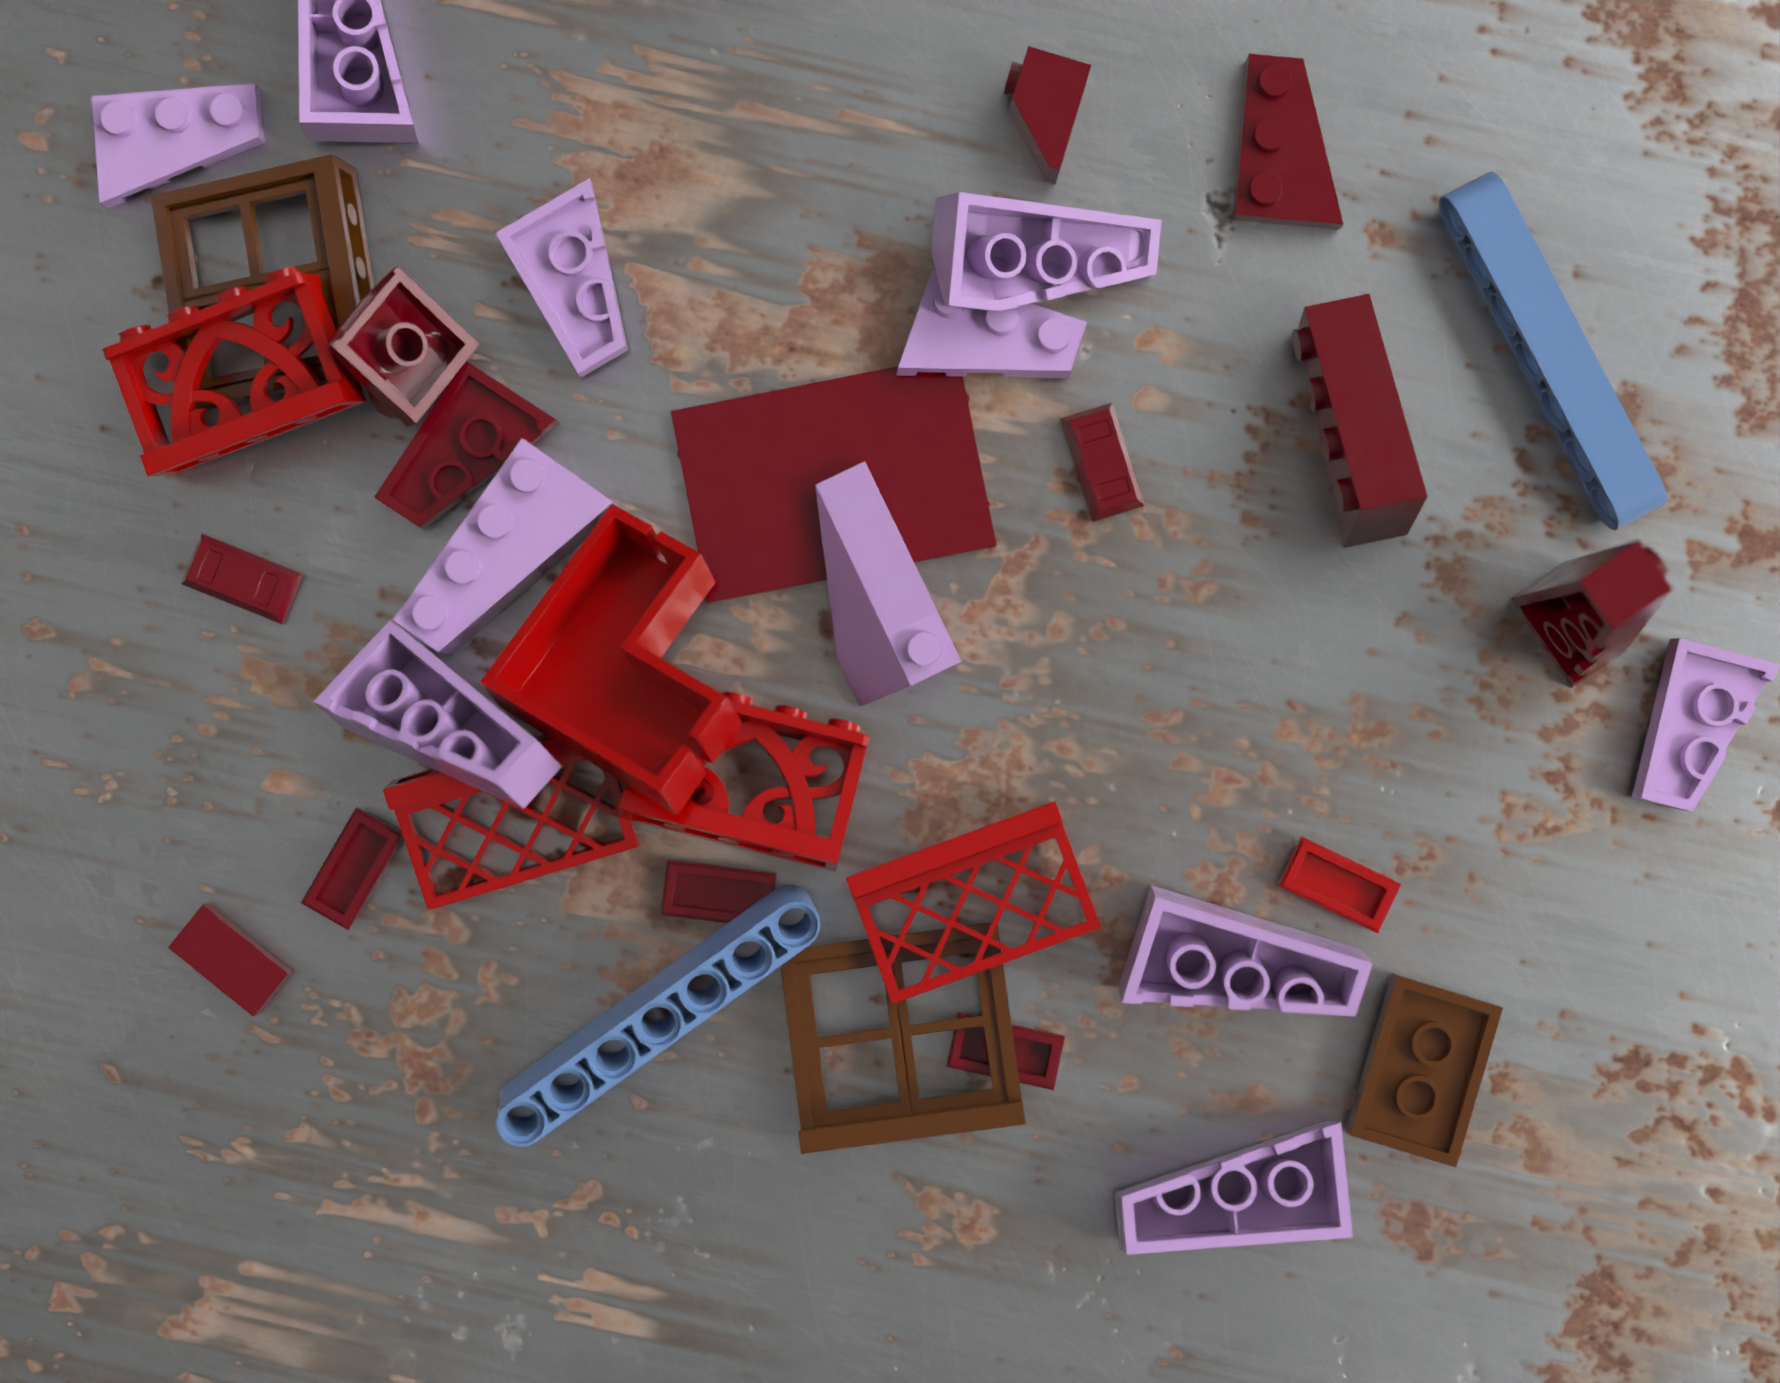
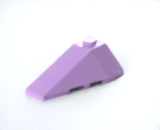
M964 192L937 197L931 255L944 305L1001 312L1036 302L1156 275L1162 220Z
M864 461L816 484L836 657L859 706L912 686L960 663L959 655L866 462Z

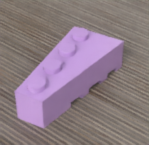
M298 0L299 123L307 140L419 143L381 0Z
M522 438L396 614L393 621L438 653L452 656L502 613L509 603L544 577L543 574L566 554L572 553L579 547L611 504L617 505Z
M391 619L313 701L345 730L522 809L532 801L562 767L534 737Z
M1150 885L1118 990L1121 1002L1129 1004L1157 1002L1182 1007L1209 1005L1227 1006L1228 1009L1234 1010L1261 1008L1279 1009L1281 1012L1356 1016L1373 963L1362 949Z
M1326 1120L1114 1192L1119 1249L1126 1255L1353 1238L1341 1122Z

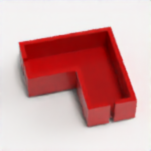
M611 504L480 681L481 685L502 709L678 815L707 774L701 766L703 759L714 764L742 724L728 697L661 659L716 583L702 554L662 531L656 535L651 525L614 504Z

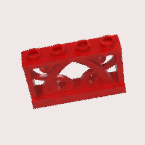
M286 267L273 271L264 276L265 285L250 291L247 286L222 291L215 295L217 304L201 310L197 305L174 310L166 315L168 323L151 329L150 325H140L126 329L117 334L120 342L102 349L105 359L111 363L144 454L139 456L147 476L178 474L366 402L359 381H354L352 373L327 348L336 329L320 288L322 283L319 275L298 272L297 267ZM284 302H292L298 305L305 318L303 333L291 347H288L282 341L286 340L292 333L293 318L288 317L282 326L275 325L272 320L274 309ZM254 314V327L236 322L238 319ZM194 337L187 350L178 344ZM223 339L242 344L270 360L260 369L252 383L250 392L252 413L243 415L237 404L224 394L211 390H199L208 361ZM313 344L328 381L325 385L321 383L313 370L300 357ZM162 352L168 357L169 366L164 372L152 371L162 381L175 382L173 393H159L148 386L143 367L147 358L153 353ZM282 370L286 375L279 377L274 382H279L284 386L285 395L279 401H275L269 396L267 386L273 376ZM206 401L218 407L220 417L215 425L209 426L205 422L204 416L208 409H196V402ZM155 404L171 405V434L173 441L171 444Z
M725 691L722 694L728 697L742 724L721 754L740 745L756 741L774 761L787 787H774L761 792L749 802L742 816L729 814V799L726 788L720 778L709 768L705 767L709 761L703 759L701 766L707 773L703 780L712 787L714 791L713 799L707 804L700 805L694 803L690 796L678 815L627 784L623 789L618 807L623 819L836 872L870 736L860 733L861 727L847 720L831 718L828 724L806 719L807 713L798 708L776 705L775 710L772 711L753 706L754 700L748 696ZM780 736L800 741L795 746L793 752H791ZM824 747L836 751L843 761L844 768L841 776L827 786L808 787L806 778H814L821 775L828 766V764L823 766L814 765L809 759L812 750ZM840 795L830 838L815 835V816L812 799H828ZM780 799H792L793 807L778 805V808L784 812V818L779 823H771L763 816V808L767 803Z

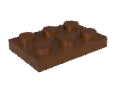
M1392 973L1345 1132L1360 1139L1457 1167L1503 1007Z

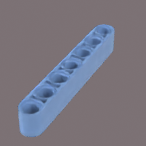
M1491 171L1441 196L1439 199V209L1442 219L1601 520L1611 530H1618L1664 506L1667 503V494L1662 480L1503 180Z
M793 884L783 885L774 889L508 1081L500 1089L497 1097L496 1126L501 1139L509 1145L516 1147L529 1146L538 1142L808 947L817 938L820 931V918L809 893L802 887ZM799 908L805 911L804 917L794 925H785L779 922L780 916L789 909ZM745 941H753L760 944L759 950L750 957H739L734 954L736 947ZM700 974H708L716 978L714 983L705 989L697 990L688 985L695 976ZM654 1007H663L670 1011V1014L661 1021L652 1022L643 1017L648 1010ZM608 1040H618L625 1044L621 1051L614 1054H607L598 1049L602 1043ZM562 1073H572L580 1077L579 1081L571 1086H562L553 1081ZM517 1106H527L535 1111L526 1118L513 1117L508 1113Z

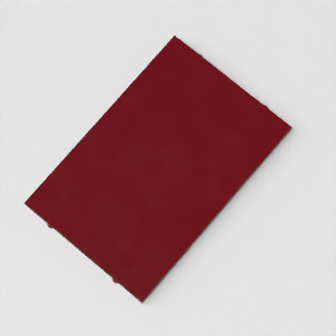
M897 366L671 411L678 447L676 454L681 463L697 550L702 554L716 581L706 595L708 603L826 581L827 576L815 485L864 461L914 563L996 547L997 544L990 514L991 503L987 499L968 404L970 397L966 393L963 377L946 376L944 372H917L916 376L897 375Z

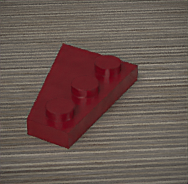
M1249 54L1246 59L1232 220L1340 230L1344 225L1303 58Z
M466 361L453 377L374 498L425 530L495 475L522 438L533 445L556 427L559 422Z

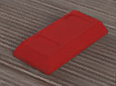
M1301 836L1278 886L1378 934L1401 884Z

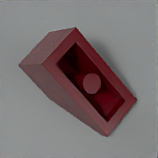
M1028 46L1023 64L1012 62L1003 94L1012 96L1009 115L1042 177L1046 182L1056 184L1092 65Z

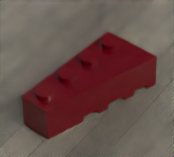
M1370 294L1304 307L1298 328L1293 329L1292 332L1293 348L1299 362L1304 361L1307 375V399L1311 410L1315 412L1321 450L1325 459L1343 548L1405 536L1409 533L1428 495Z
M1639 540L1565 561L1510 599L1571 688H1573L1624 653L1669 596L1673 588L1664 577L1667 575V568L1661 557L1651 547L1643 546Z

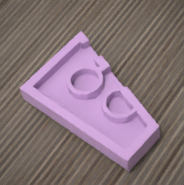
M255 83L92 96L99 204L106 209L125 202L124 197L149 187L151 190L171 183L170 178L198 166L203 168L209 167L265 143L261 89Z
M590 178L495 233L580 377L587 375L628 351L593 183Z
M932 270L900 360L897 375L916 376L917 372H944L946 376L966 377L967 373H999L1003 377L1068 378L1087 322L1035 304H1028L1001 312L945 306L936 271Z
M1682 638L1670 639L1632 798L1693 812L1727 757L1725 752L1727 746L1740 725L1747 724L1757 708L1753 705L1765 684L1774 680L1780 670V664Z

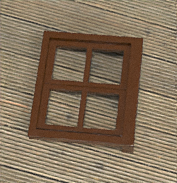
M330 154L151 195L169 313L188 306L197 305L201 310L217 304L215 295L231 288L247 286L250 291L265 285L264 276L271 272L265 273L254 205L306 194L317 262L294 267H297L298 272L319 275L322 283V293L337 330L374 287L355 167ZM240 209L250 276L199 287L189 220ZM194 337L178 344L187 350ZM263 356L264 365H265V364H267L270 360L267 359L265 356ZM319 356L303 358L320 379L323 385L327 384L328 381ZM210 359L203 373L199 390L219 392L229 397L236 404L250 401L252 383L262 367L213 377ZM282 370L275 374L268 383L267 392L270 397L285 394L284 386L279 382H274L279 377L286 375ZM196 402V409L210 410L218 408L210 402Z
M991 922L967 925L966 927L986 936ZM997 924L991 938L1000 942ZM953 927L939 958L974 953V957H976L983 941ZM945 929L907 933L904 941L934 955ZM880 937L887 958H889L895 943ZM869 939L806 947L781 965L801 1129L798 1131L801 1154L1026 1124L1003 964L977 973L982 1015L910 1025L907 1000L892 1004L885 987L890 1028L818 1037L810 975L878 966ZM988 944L982 959L1001 953V949ZM900 947L891 967L899 990L905 988L902 963L927 959L903 947ZM984 1026L992 1089L919 1098L911 1036ZM892 1038L900 1101L827 1110L820 1048Z

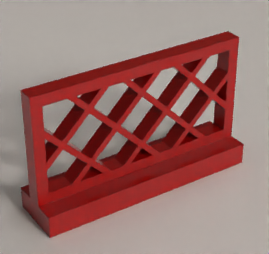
M543 734L534 738L562 767L567 766L561 778L554 775L550 779L549 783L557 787L543 812L530 805L522 809L488 794L504 802L490 828L461 813L470 795L484 791L433 768L392 780L383 789L389 811L394 810L427 910H432L639 847L640 843L633 821L623 819L618 810L623 792L620 781L602 770L605 780L596 796L567 782L575 764L586 761V759ZM607 787L613 805L601 799ZM562 789L591 804L578 830L549 815ZM461 798L455 810L443 804ZM509 805L539 820L526 845L496 831ZM598 807L618 818L624 837L602 843L583 832ZM431 808L451 818L438 844L417 833L411 813ZM456 822L486 836L473 861L444 847ZM544 823L573 838L565 855L550 859L531 849ZM491 839L521 854L512 871L498 875L479 865ZM579 841L590 846L589 848L573 852ZM422 847L433 852L428 863ZM438 856L468 870L459 887L437 893L430 871ZM526 857L537 862V864L521 868ZM473 873L484 878V880L468 884Z
M1056 801L846 877L892 1004L1101 928L1062 824L1063 820ZM1055 838L1063 861L1054 880L1024 867L1033 846ZM1024 850L1019 864L1004 858L1007 855ZM995 860L1015 870L1002 900L972 886L981 865ZM973 868L967 883L952 877L955 874ZM1066 869L1074 890L1060 884ZM1021 873L1051 886L1038 916L1008 903ZM943 879L963 889L950 919L920 905L929 884ZM921 887L915 902L900 896ZM1056 890L1078 899L1086 920L1085 922L1064 929L1044 920ZM969 892L999 905L986 936L955 922ZM892 898L911 907L898 938L877 929L869 906ZM1004 909H1008L1035 922L1025 944L1011 948L991 938ZM917 911L947 924L934 955L904 941ZM1040 925L1055 931V933L1034 940ZM953 927L983 941L974 962L963 967H958L939 958ZM880 937L895 943L889 958H887ZM988 944L1003 950L1001 953L982 959ZM900 947L931 960L921 982L899 990L891 967ZM936 963L952 970L930 978Z

